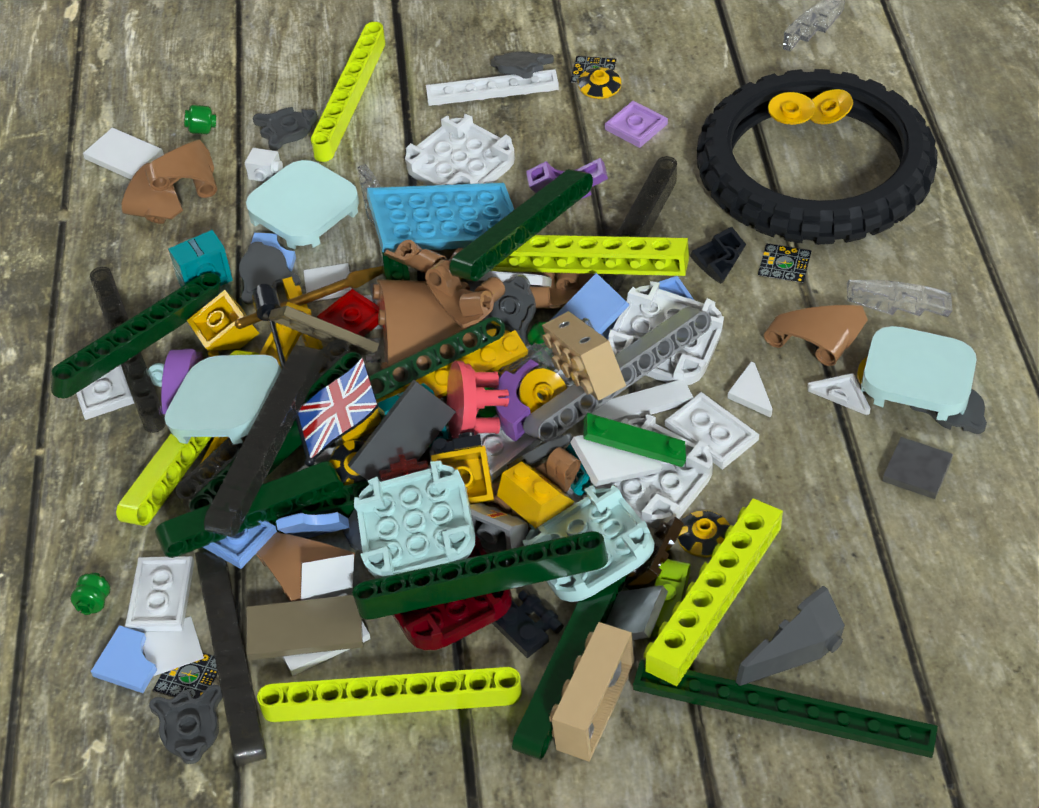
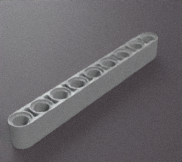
M691 307L683 308L615 355L626 383L624 388L598 401L591 394L587 395L581 386L577 387L573 384L531 413L524 421V432L543 442H548L561 435L584 419L587 413L591 414L706 333L712 322L710 314Z

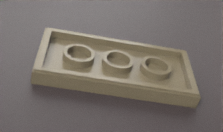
M289 306L273 309L269 315L271 321L348 352H356L360 355L377 352L379 346L377 342Z
M353 595L247 607L248 660L363 647L362 617L359 615Z

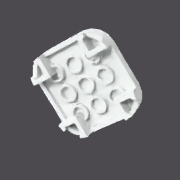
M464 114V118L449 119V116L442 118V126L417 146L411 143L408 145L405 157L408 174L427 186L486 184L495 182L512 167L515 160V152L512 139L507 134L500 138L473 123L472 116Z
M650 281V285L640 286L636 289L632 287L628 292L626 301L629 306L618 317L613 330L610 329L608 340L614 355H617L685 307L706 311L710 314L712 320L709 330L645 375L666 383L685 380L687 385H692L699 381L704 375L721 337L724 316L715 307L716 302L707 298L704 304L659 289V282Z
M648 414L645 415V418H635L629 421L627 417L624 418L621 423L632 426L638 425L639 428L685 441L686 463L683 467L659 461L663 468L657 474L595 486V489H610L614 485L620 490L622 497L640 519L646 522L647 527L657 528L663 521L668 523L674 517L679 519L707 485L712 476L713 461L708 445L702 440L695 444L657 425L656 417Z

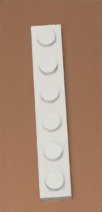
M554 69L535 72L533 77L528 79L518 75H505L426 85L428 105L432 106L559 90L556 70Z

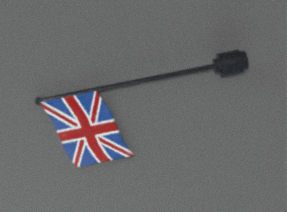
M260 284L254 289L252 295L256 314L260 320L269 321L306 456L304 463L310 467L315 464V459L332 443L363 423L379 406L365 361L361 358L347 373L320 390L298 410L275 322L269 319L271 310L281 307L278 294L271 285Z

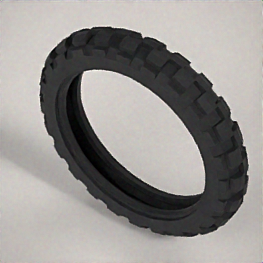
M802 69L787 71L784 75L780 76L774 73L761 77L757 80L756 84L749 82L736 89L728 97H725L714 108V113H710L702 125L697 143V167L700 170V178L707 191H711L713 200L722 209H725L726 212L730 211L731 217L747 227L754 225L756 231L773 238L777 234L784 236L785 240L789 242L803 243V240L816 241V245L834 244L835 240L844 239L845 243L861 240L866 237L867 233L875 235L894 226V223L903 221L915 211L916 205H920L930 192L937 168L938 151L935 147L936 141L930 127L925 125L926 121L923 116L894 90L886 91V87L883 84L871 79L867 81L859 79L858 75L848 72L836 74L830 73L828 69H815L814 72H803ZM840 89L847 91L853 99L852 109L846 116L864 122L880 132L894 147L900 160V165L894 174L884 183L868 192L837 200H807L774 192L757 183L739 166L733 155V148L741 136L750 128L771 118L768 112V105L773 97L782 93L795 92L806 95L813 100L817 95L825 91Z

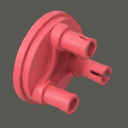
M454 361L452 363L447 384V405L456 411L448 422L452 439L459 438V434L474 432L475 435L477 433L499 434V417H476L478 410L484 409L485 406L507 407L509 404V398H505L509 396L508 389L485 390V388H498L499 375L497 371L475 372L470 364H465L463 361Z

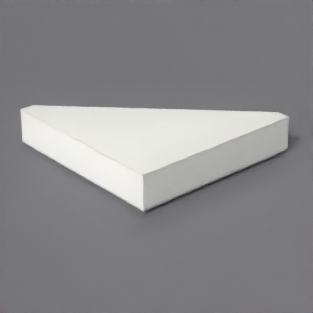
M751 362L729 390L728 399L771 417L772 406L754 362Z
M854 373L808 383V392L862 414H870L871 408L863 392H861V387Z

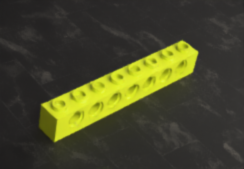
M535 235L491 271L685 276L689 261L688 238Z
M754 498L747 507H742L735 525L728 527L725 540L722 544L718 543L715 546L709 563L705 562L702 565L696 582L692 581L689 584L683 601H678L675 604L670 620L662 623L655 642H650L644 652L646 672L678 686L781 530L783 510Z

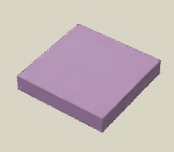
M632 101L605 123V130L640 148L668 124V118Z

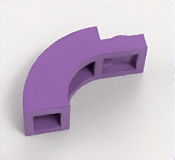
M601 158L576 169V171L592 175V187L608 179L605 164ZM545 161L526 171L529 187L537 193L565 171L556 170ZM590 190V192H589L588 194H586L583 198H586V197L592 195V194H591V190Z
M194 349L169 351L162 376V414H166L168 407L190 369L203 360L202 352H195Z
M531 359L518 368L515 374L505 371L499 378L498 388H495V390L508 389L509 396L505 397L509 398L508 406H495L497 417L500 419L501 429L515 442L525 433L523 428L524 421L531 414L530 408L521 403L519 396L522 379L529 372L539 369L538 363Z

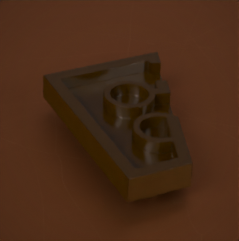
M674 517L668 523L663 521L654 532L656 536L654 551L644 564L628 574L631 578L625 586L627 589H641L660 575L662 570L659 567L667 560L669 556L667 551L676 542L684 525L680 519Z

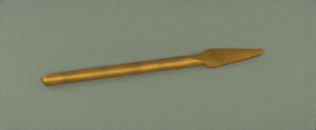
M382 266L351 272L345 279L284 301L280 305L284 307L287 302L302 306L349 287L359 288L383 274ZM255 312L237 319L235 326L238 329H242L263 320H260Z

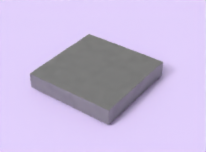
M901 437L883 475V482L935 499L952 461L953 454Z
M661 585L618 592L606 624L632 632V640L650 638L668 591Z

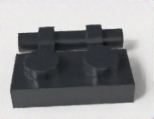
M474 432L461 433L458 435L459 438H455L451 442L438 438L433 442L432 448L435 454L481 447L483 445L480 434L475 435Z
M523 589L518 597L524 603L518 607L512 601L507 613L492 624L526 658H529L549 642V635L545 633L548 629L551 628L555 633H559L564 625L558 620V615L553 610H548L541 604L542 600L536 594H531L528 590ZM533 612L540 618L536 623L529 617Z

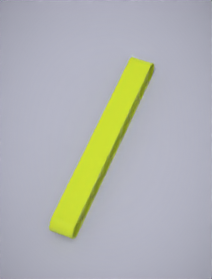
M369 22L365 25L311 136L314 158L319 162H327L334 157L385 47L384 28L380 22Z
M235 350L230 355H259V353ZM171 433L119 502L116 510L118 520L135 525H148L212 437H191L188 444L179 443L178 439Z
M500 667L268 684L259 690L257 700L262 715L269 722L508 706L517 703L521 699L522 687L520 674L516 669ZM505 685H513L512 687L504 688ZM476 687H483L480 690H474ZM447 689H454L451 692H444ZM418 691H425L421 694H415ZM395 693L392 696H386L387 694ZM366 695L363 698H357L358 696ZM307 699L304 702L298 703L300 700Z

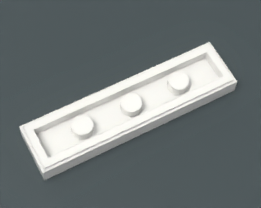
M677 380L612 398L591 414L618 422L627 417L629 421L645 417L646 414L652 415L684 406L693 399V396L685 380Z

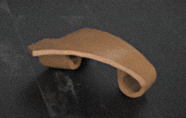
M200 139L185 144L155 159L145 169L150 188L154 191H163L181 178L193 179L199 197L208 198L217 192V186L213 177L214 164L209 150Z
M146 163L136 172L125 191L122 200V212L126 215L145 217L147 220L157 224H164L166 219L172 220L183 209L174 185L163 191H154L150 188L145 172L149 163Z
M412 240L401 242L395 253L386 250L384 253L385 256L423 273H426L440 260H447L443 255L428 249H422ZM463 248L456 249L449 261L451 262L452 258Z
M440 260L425 275L426 283L439 304L462 328L482 321L491 313L494 303L505 294L503 282L496 277H490L476 288L475 292L462 288L459 277L453 276L450 273V261Z
M531 272L532 275H542L552 279L551 287L530 286L535 298L536 308L553 309L563 307L594 274Z
M831 305L805 308L783 313L775 317L765 331L764 339L769 345L776 348L784 346L791 336L804 339L819 347L815 354L822 364L833 366L845 349L855 340L868 319L862 306Z
M558 447L553 450L546 462L535 469L566 494L580 469L581 461L563 448ZM500 482L493 483L494 500L483 503L487 506H494L510 516L520 517L527 522L497 496Z
M278 532L256 553L265 567L267 566L277 579L290 602L301 601L302 563L354 554L355 558L354 552Z

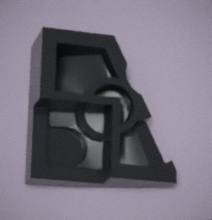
M730 227L714 235L707 244L693 250L690 257L708 276L721 284L733 268L746 243L734 228Z

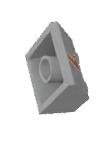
M482 503L470 504L474 532L480 539L481 545L486 552L495 553L524 546L522 540H526L528 535L527 522L520 517L503 513L494 506H487Z

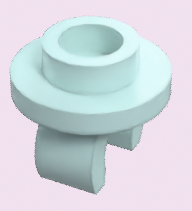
M162 363L151 365L147 371L150 382L158 387H162L164 364Z

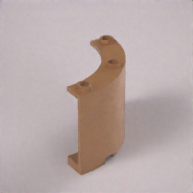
M377 279V284H373V299H377V305L380 309L378 312V324L383 325L385 362H381L380 370L465 329L459 326L446 313L429 289L426 281ZM461 282L462 288L470 291L469 284ZM466 333L463 337V344L470 348L474 343V339L470 334ZM442 345L439 351L442 358L448 359L451 355V350L449 346ZM420 356L416 361V365L420 370L424 371L428 367V361L424 356ZM400 367L395 368L393 371V378L397 382H401L405 378V372Z

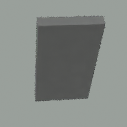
M413 380L355 454L348 466L366 480L378 477L380 482L408 475L411 471L410 468L409 470L406 469V471L392 472L389 475L383 474V476L382 472H391V470L394 471L397 468L414 466L456 411L417 381Z

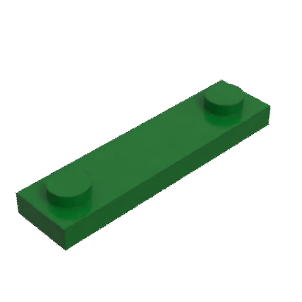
M587 413L584 417L585 440L683 467L686 463V446L683 440Z

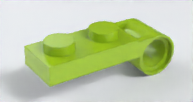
M667 559L659 567L662 571L656 579L655 586L663 585L668 593L652 631V637H658V631L664 621L668 622L672 617L675 604L678 601L682 602L684 590L689 580L690 563Z

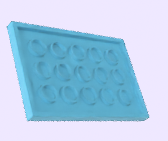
M505 183L367 188V199L382 252L389 250L394 253L400 243L405 240H412L422 249L428 250L464 249L514 210Z

